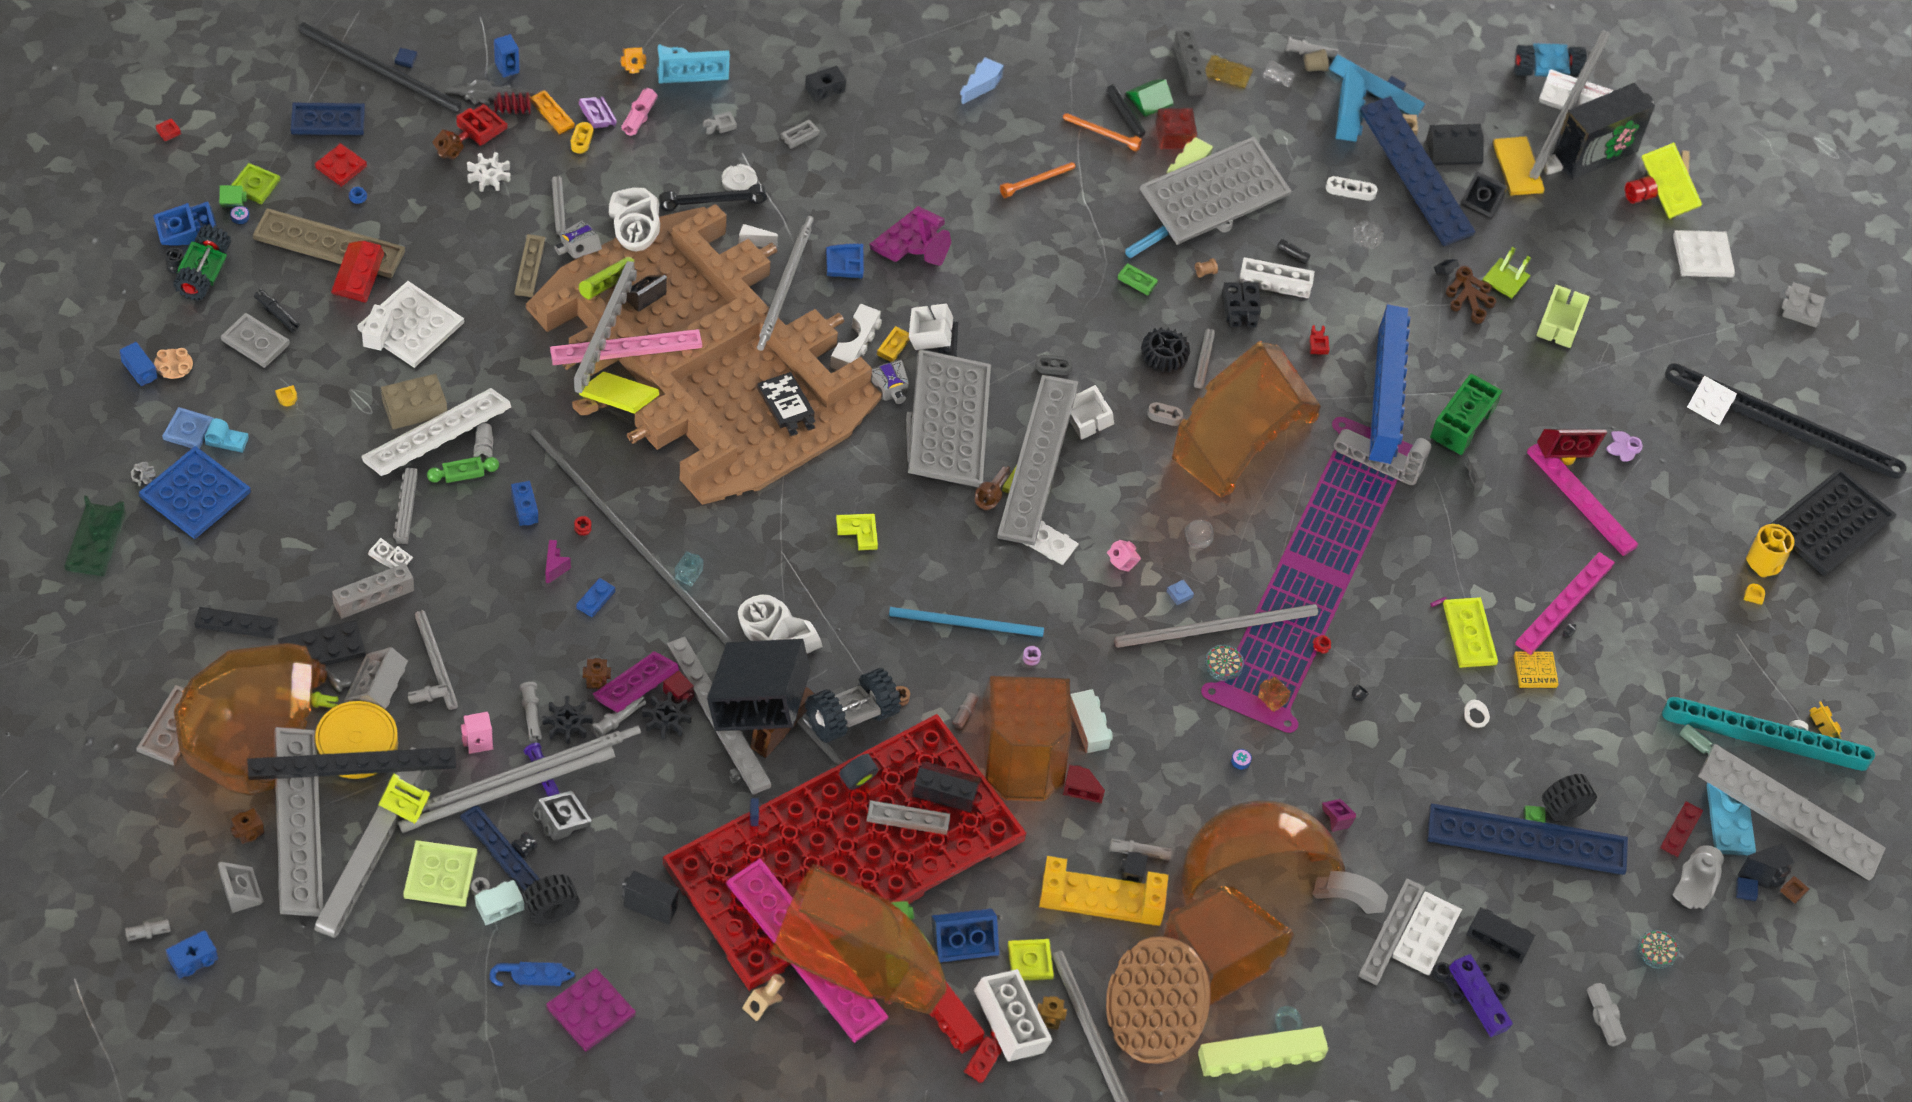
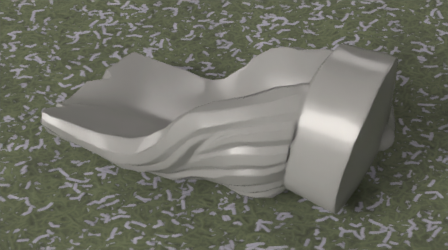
M1704 845L1698 847L1691 854L1690 859L1684 863L1681 879L1674 890L1673 897L1677 901H1681V904L1689 909L1693 907L1705 908L1712 899L1721 878V866L1724 862L1722 852L1713 846Z

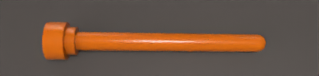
M1066 113L1063 115L1064 120L1128 144V147L1133 151L1137 152L1141 146L1142 139L1139 137L1129 138Z
M1071 162L1015 184L1000 185L1001 195L1004 198L1011 197L1016 190L1074 169L1075 164Z

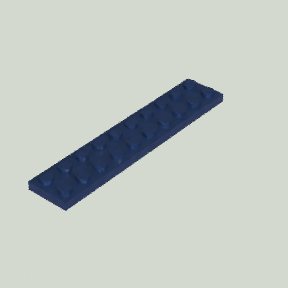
M1389 96L1362 106L1360 113L1442 245L1447 246L1475 234L1474 228L1392 97Z
M1432 803L1429 808L1428 842L1625 875L1627 871L1628 837Z

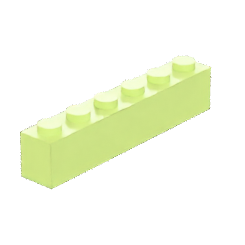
M1322 1026L1201 1044L1198 1055L1204 1076L1211 1075L1212 1077H1217L1222 1073L1231 1072L1236 1074L1248 1069L1256 1071L1268 1066L1276 1068L1288 1063L1296 1065L1308 1060L1320 1061L1325 1058L1328 1046Z

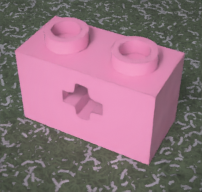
M488 712L464 716V724L461 725L463 747L468 748L469 754L493 750L492 727Z

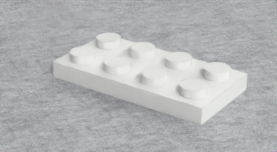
M1425 891L1392 958L1429 976L1462 909Z

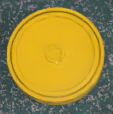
M351 701L340 704L329 710L318 723L315 733L317 754L397 750L398 734L394 719L385 709L370 702ZM377 773L338 776L350 779H360L373 776Z

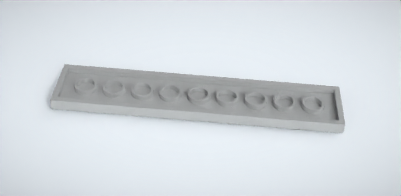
M1042 375L998 530V539L1035 546L1078 390V381Z
M276 727L274 730L275 757L317 755L316 730ZM318 777L276 779L280 914L319 916L323 910Z
M1716 744L1712 746L1698 777L1870 881L1874 877L1885 851L1884 846Z

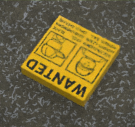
M1527 652L1514 653L1519 688L1558 687L1553 652H1534L1532 655Z

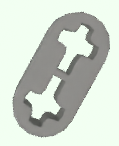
M1155 402L1149 406L1148 417L1156 422L1177 426L1182 422L1183 412L1177 407Z

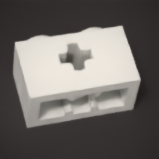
M374 304L362 331L364 347L382 350L393 325L392 308Z

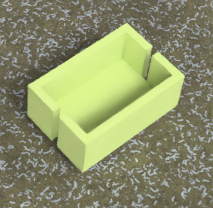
M1555 285L1536 336L1549 341L1554 339L1556 340L1555 343L1571 348L1590 296L1574 291L1570 305H1568L1566 302L1571 290Z

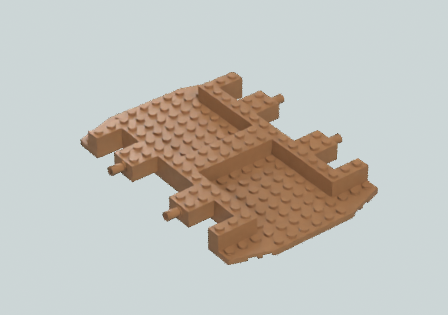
M716 204L707 209L700 207L659 217V234L655 241L644 251L635 252L626 249L621 245L617 237L601 245V250L581 256L562 266L526 303V309L547 332L579 316L588 328L571 336L569 344L591 342L616 285L588 300L579 292L580 282L625 257L634 259V270H637V277L635 281H632V285L648 275H666L667 294L639 312L627 301L625 304H622L621 313L616 317L615 327L611 328L610 338L606 340L699 329L702 348L603 359L595 363L593 374L619 361L638 383L659 390V395L653 402L635 413V426L637 429L627 433V437L632 444L646 437L658 450L686 434L699 451L680 461V481L702 505L723 500L726 496L734 494L739 496L742 495V492L750 490L755 492L763 489L850 437L857 425L862 423V419L882 399V394L871 383L872 368L862 357L857 358L832 374L817 359L820 355L837 346L838 332L834 328L844 323V318L840 313H836V315L826 320L814 309L787 325L778 318L764 350L760 351L757 349L760 340L759 334L770 308L750 286L770 276V261L767 257L777 253V248L771 242L765 247L758 249L748 238L727 251L718 254L709 243L726 234L727 215ZM569 363L562 365L563 367H565L566 370H568L570 367L576 365L577 363ZM789 372L793 374L815 412V423H813L815 429L808 431L803 421L798 422V429H796L798 434L792 437L789 435L786 427L780 429L757 389V383Z

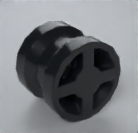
M524 832L519 840L512 842V846L522 858H526L531 850L534 851L538 848L535 839L527 832Z

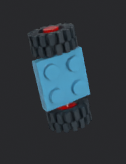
M1534 43L1533 45H1518L1514 59L1515 73L1517 76H1532L1534 70L1535 76L1548 77L1550 70L1571 77H1579L1587 60L1586 48L1570 46L1567 49V44Z

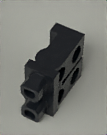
M1224 282L1222 299H1224L1226 321L1230 322L1231 327L1238 328L1241 326V322H1247L1249 328H1256L1261 313L1259 283L1242 282L1241 286L1240 282ZM1233 287L1236 288V291H1228V289ZM1247 288L1254 289L1253 291H1246Z

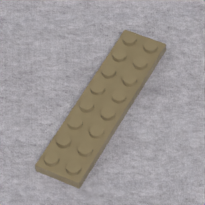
M268 208L253 233L254 240L339 264L343 261L349 243L364 240L379 244L384 251V256L377 274L388 278L393 277L405 253V247Z

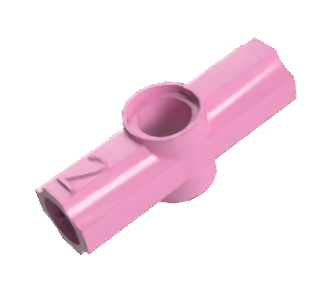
M643 89L639 98L632 103V109L622 125V130L627 135L632 136L636 134L642 123L647 121L648 113L657 99V94L652 89Z

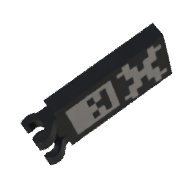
M791 372L757 383V389L780 429L786 427L791 437L798 434L796 430L798 429V422L803 421L808 431L815 429L813 424L815 423V412Z

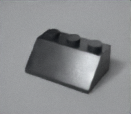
M1481 124L1430 125L1426 141L1430 158L1434 165L1483 164L1484 135Z
M924 761L919 768L914 783L913 797L971 813L982 778Z

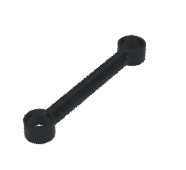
M754 184L748 190L676 195L672 191H666L659 195L660 208L664 211H672L678 205L750 200L754 204H760L767 199L766 188L762 184Z

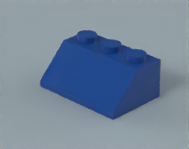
M993 909L931 916L938 962L999 955L997 915Z

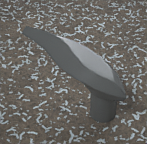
M325 666L327 677L337 691L341 692L342 688L351 686L350 679L340 681Z

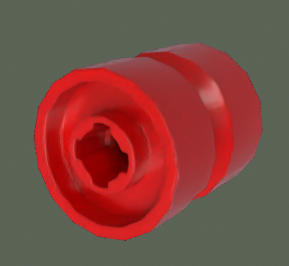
M1646 176L1639 180L1627 182L1624 191L1627 200L1631 204L1642 202L1643 199L1655 198L1658 188L1654 178Z

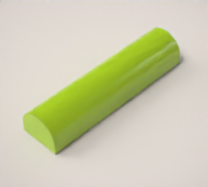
M625 257L580 282V294L589 300L616 285L626 262H634V259Z

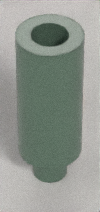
M1687 724L1679 735L1703 754H1709L1713 743Z

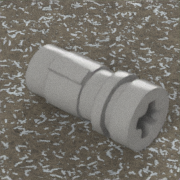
M481 423L477 426L473 458L480 457L481 462H484L493 455L492 426L487 423Z

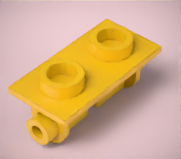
M1820 701V708L1813 707L1809 710L1810 717L1816 726L1824 724L1818 728L1822 735L1834 738L1837 736L1838 739H1841L1840 733L1842 729L1837 721L1833 722L1831 719L1833 715L1829 707H1824Z

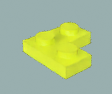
M875 514L836 515L838 535H857L858 550H877Z

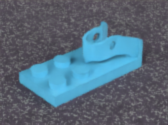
M661 44L658 45L659 67L657 72L659 83L729 80V51L689 53L684 48H669L661 46Z
M1707 783L1706 788L1714 847L1719 849L1722 854L1751 855L1756 853L1750 808L1710 783Z

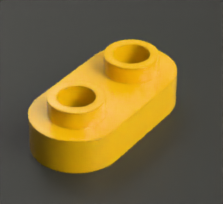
M582 122L576 126L571 139V149L575 153H584L588 150L593 137V126L591 124Z

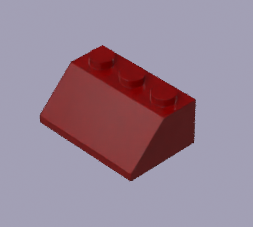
M364 240L349 243L331 294L367 303L384 256L381 245Z

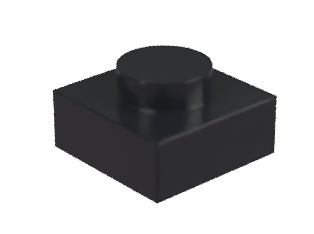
M1446 259L1434 266L1435 273L1448 275L1453 273L1454 269L1460 265L1457 259Z

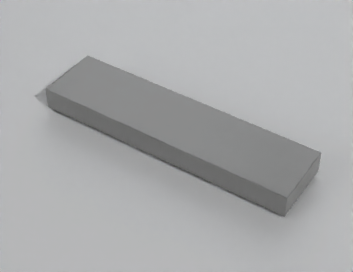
M870 801L867 822L947 835L950 814L876 801Z

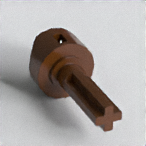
M1003 466L991 482L986 481L980 484L975 492V503L983 510H990L1002 499L1000 488L1012 473L1009 466Z

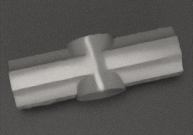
M1597 983L1588 987L1587 993L1594 1008V1020L1597 1025H1601L1608 1045L1617 1046L1625 1042L1626 1036L1619 1021V1009L1616 1004H1612L1605 984Z

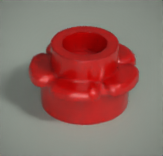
M1320 635L1314 638L1313 648L1317 652L1325 654L1331 649V640L1327 636Z

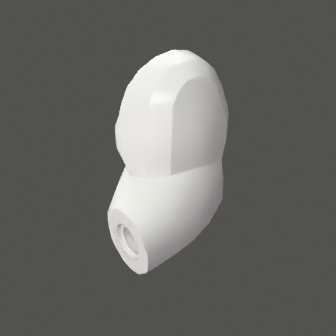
M629 188L613 192L609 204V216L611 219H614L616 237L621 245L630 251L638 252L644 251L655 241L660 230V220L658 217L659 201L657 197L645 188Z
M758 595L747 599L740 605L738 610L739 622L744 634L750 641L803 638L807 654L822 648L821 640L812 623L792 617L790 610L782 601L770 595Z

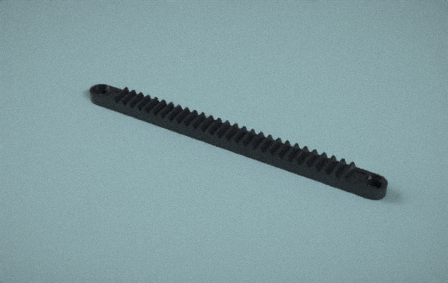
M1677 363L1669 364L1665 371V378L1668 381L1686 388L1687 392L1692 391L1694 394L1705 376ZM1670 371H1677L1679 375L1675 376ZM1710 378L1737 393L1734 402L1731 403L1728 410L1734 409L1735 413L1741 412L1742 416L1747 415L1749 419L1754 418L1756 422L1761 421L1763 425L1768 424L1770 428L1775 427L1776 431L1780 429L1783 434L1787 432L1790 437L1794 435L1797 440L1801 438L1802 442L1808 441L1809 445L1815 444L1816 448L1822 447L1823 451L1829 450L1830 454L1836 453L1837 457L1842 456L1844 460L1849 459L1850 463L1856 462L1857 466L1863 465L1864 469L1870 468L1871 472L1877 471L1894 479L1902 478L1906 472L1907 466L1900 459ZM1892 466H1897L1901 471H1894Z

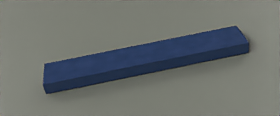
M478 805L460 815L461 820L507 875L514 880L522 893L532 883L540 879Z

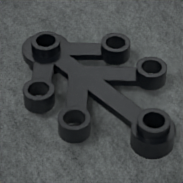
M1445 962L1435 964L1432 969L1434 979L1445 984L1451 994L1450 1000L1452 1003L1460 1004L1464 995L1461 991L1457 990L1453 983L1456 979L1449 969L1451 964ZM1488 962L1482 963L1479 967L1484 976H1489L1493 970L1492 965ZM1462 964L1463 969L1468 970L1465 964ZM1483 967L1488 968L1489 971H1485ZM1498 982L1496 985L1489 983L1499 1000H1505L1509 997L1511 987L1508 983ZM1454 995L1459 996L1460 999H1456Z

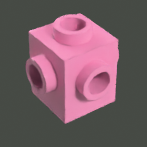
M1116 541L1107 552L1111 558L1110 562L1115 567L1128 572L1141 560L1135 551V545L1130 541Z

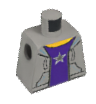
M584 220L561 232L562 243L555 245V250L559 256L568 252L573 258L602 249L598 234Z
M902 360L872 368L871 383L882 394V400L894 399L896 404L903 403L906 400L905 394L908 393L909 383Z

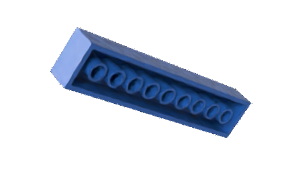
M1389 304L1386 305L1378 329L1369 460L1391 464L1393 457H1397V445H1401L1403 434H1400V431H1402L1404 424L1401 418H1403L1405 407H1402L1405 401V394L1403 392L1405 391L1406 381L1404 378L1407 374V368L1404 365L1406 366L1408 355L1405 352L1407 353L1409 342L1406 340L1409 337L1410 329H1407V327H1409L1411 318L1408 316V308Z

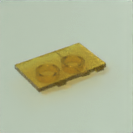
M1211 55L1205 72L1209 78L1245 89L1253 69L1243 66L1241 63L1237 64L1227 59L1219 58L1217 55Z

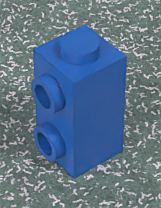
M137 342L119 350L122 363L140 386L157 379L156 367Z
M530 481L511 484V496L519 526L538 523V509Z

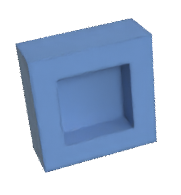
M1184 580L1167 587V593L1176 605L1193 598L1194 593Z

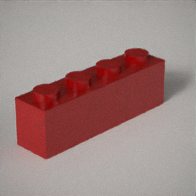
M937 969L916 980L914 988L916 998L926 1005L928 1014L931 1017H935L939 1028L943 1033L946 1032L948 1034L951 1044L955 1049H959L963 1054L982 1042L985 1032Z

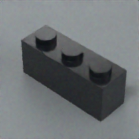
M1482 907L1479 908L1466 934L1522 963L1536 936L1529 930L1520 928L1510 920L1503 919Z

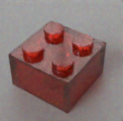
M1193 108L1158 109L1156 128L1160 149H1183L1188 142L1191 143L1194 137L1197 138L1198 134Z

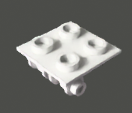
M1704 376L1688 408L1720 425L1731 403L1734 402L1737 393Z

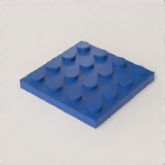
M194 446L139 492V497L193 539H196L250 494L251 488L198 447Z

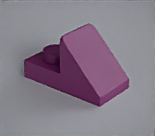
M549 540L545 571L546 583L552 582L571 568V558L560 557L561 548H557V540Z
M1341 799L1322 803V810L1330 817L1332 832L1351 827L1356 818V813Z

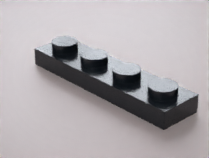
M199 607L195 620L196 628L274 639L278 626V618Z

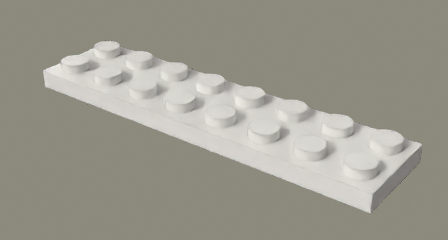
M490 388L362 455L363 462L381 476L389 474L399 466L406 465L416 457L423 456L424 453L431 449L438 448L448 440H453L458 435L472 430L473 427L487 422L498 414L504 413L505 410L511 408L510 401Z

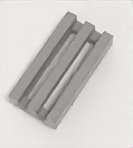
M809 119L781 133L780 138L784 139L791 149L818 136L820 130Z

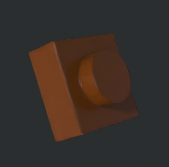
M1793 876L1781 888L1780 892L1796 904L1808 893L1809 888Z

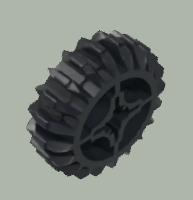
M1161 327L1159 331L1154 328L1152 332H1148L1141 344V354L1144 357V362H1149V367L1155 366V371L1159 368L1162 372L1165 370L1171 372L1172 369L1177 371L1179 367L1183 368L1190 356V343L1187 342V337H1183L1182 332L1176 333V329L1171 331L1169 327L1166 330Z

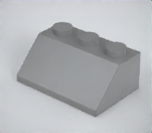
M392 647L366 654L343 702L366 701L386 709L390 704L393 692L398 687L397 683L400 677L405 672L408 660Z

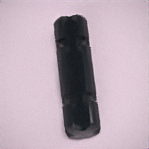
M1281 239L1277 245L1282 251L1286 250V253L1297 259L1300 258V261L1307 263L1311 255L1308 252H1302L1301 248L1292 243L1288 244V241L1285 239Z

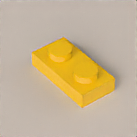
M895 326L877 350V355L890 362H894L909 342V333Z

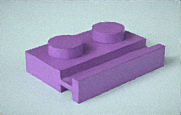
M596 97L580 99L578 104L593 128L616 125L617 120L603 97H600V99Z

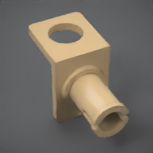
M773 974L767 986L755 989L751 993L743 1009L755 1021L761 1018L769 1005L780 1002L783 999L777 993L785 982L783 977ZM753 1001L759 1003L760 1009L757 1013L751 1009Z

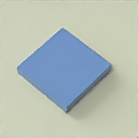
M178 407L162 435L163 440L189 448L196 446L200 449L205 440V434L210 422L214 418Z

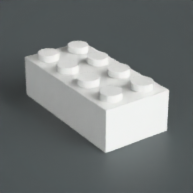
M1018 969L982 977L974 992L1007 1061L1044 1053L1052 1038Z

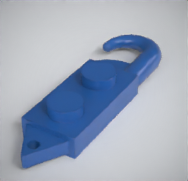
M499 963L490 971V980L497 986H503L504 984L496 979V974L500 971H511L513 981L519 985L561 986V983L575 977V973L563 967L562 963Z

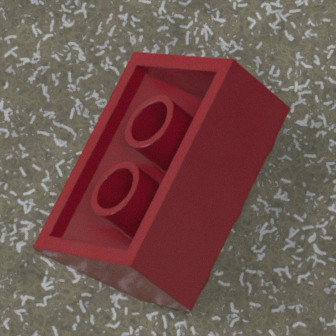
M1544 429L1537 443L1545 458L1593 457L1607 431L1603 429Z

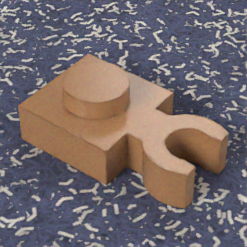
M589 398L572 402L573 409L581 416L590 415L592 412L598 411V408L608 406Z

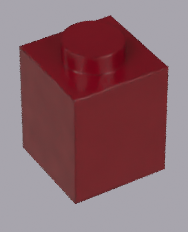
M677 671L663 681V692L667 696L668 692H672V701L675 704H679L683 700H687V703H689L694 697V685L680 671Z

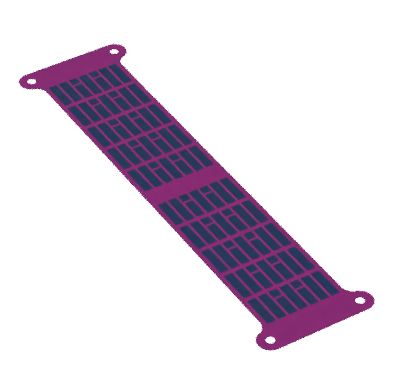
M1336 417L1332 421L1333 428L1339 434L1343 429H1348L1370 439L1371 428L1345 417ZM1344 422L1346 426L1341 428L1338 424ZM1402 441L1401 445H1397L1398 452L1408 456L1413 445ZM1334 449L1254 613L1316 604L1318 614L1316 616L1248 626L1236 650L1238 654L1236 653L1232 659L1239 658L1240 660V655L1242 666H1240L1241 661H1231L1229 666H1231L1230 668L1235 674L1224 676L1221 681L1216 683L1209 682L1204 684L1201 693L1206 699L1283 732L1291 733L1297 730L1298 721L1291 714V706L1317 653L1313 648V640L1320 635L1326 634L1398 481L1397 479L1345 456ZM1233 665L1241 667L1240 670L1233 667ZM1227 668L1225 674H1232L1229 673V668ZM1210 688L1215 689L1216 693L1214 695L1208 693ZM1289 720L1292 725L1287 727L1284 725V721Z

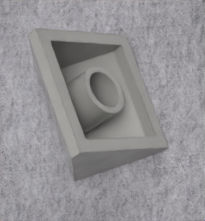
M226 862L218 864L221 880L232 913L263 903L252 867Z

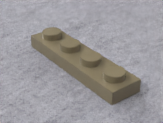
M527 234L515 287V295L534 296L545 246V236Z

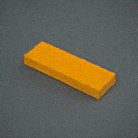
M545 90L530 97V102L559 134L575 127V123Z

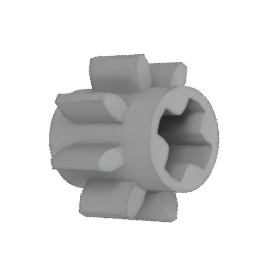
M148 462L134 464V469L130 472L132 481L138 482V486L151 483L152 479L156 476L154 467L148 466Z

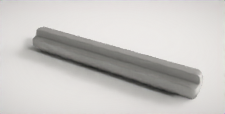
M554 176L552 178L555 227L556 234L559 236L561 232L566 230L562 178Z
M1208 328L1205 330L1194 381L1195 388L1202 389L1204 386L1215 334L1213 329L1210 330Z

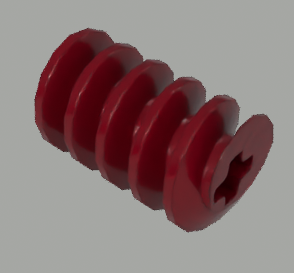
M497 92L496 97H494V112L497 114L499 109L501 114H504L505 109H507L508 114H511L514 109L515 114H518L521 109L523 115H525L527 110L531 113L529 93L526 92L525 97H523L522 93L519 92L516 97L515 93L512 92L509 97L507 92H505L504 96L501 97L500 92Z

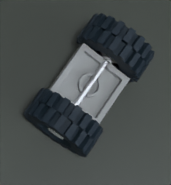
M877 668L861 675L858 680L860 683H858L857 687L837 695L831 692V690L825 689L808 696L805 705L807 709L806 714L810 719L808 720L809 724H812V729L816 732L817 737H820L822 742L827 743L845 736L848 727L872 717L875 720L877 719V721H881L898 714L901 708L899 704L901 699L898 697L899 691L896 690V684L892 682L893 678L891 675L888 676V672L884 671L883 668Z

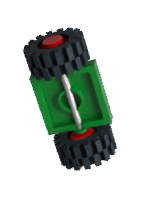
M203 225L200 228L195 242H191L173 282V287L176 288V292L180 291L179 294L181 296L185 295V298L188 299L190 297L191 300H202L210 285H214L226 260V252L231 244V237L227 236L228 233L226 231L223 232L222 228L217 229L215 225L213 227L211 225Z

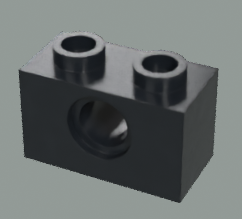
M833 66L806 75L805 88L813 101H818L845 92L846 78L838 66Z

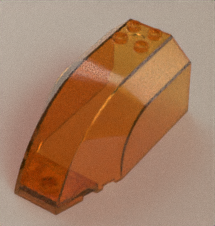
M815 864L811 866L798 886L785 913L770 954L866 999L872 1000L873 997L884 999V1003L887 1004L897 1002L904 1004V1008L930 1014L945 994L947 988L938 957L922 931L906 914L883 897Z

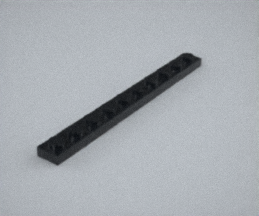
M455 747L247 758L248 780L456 769Z

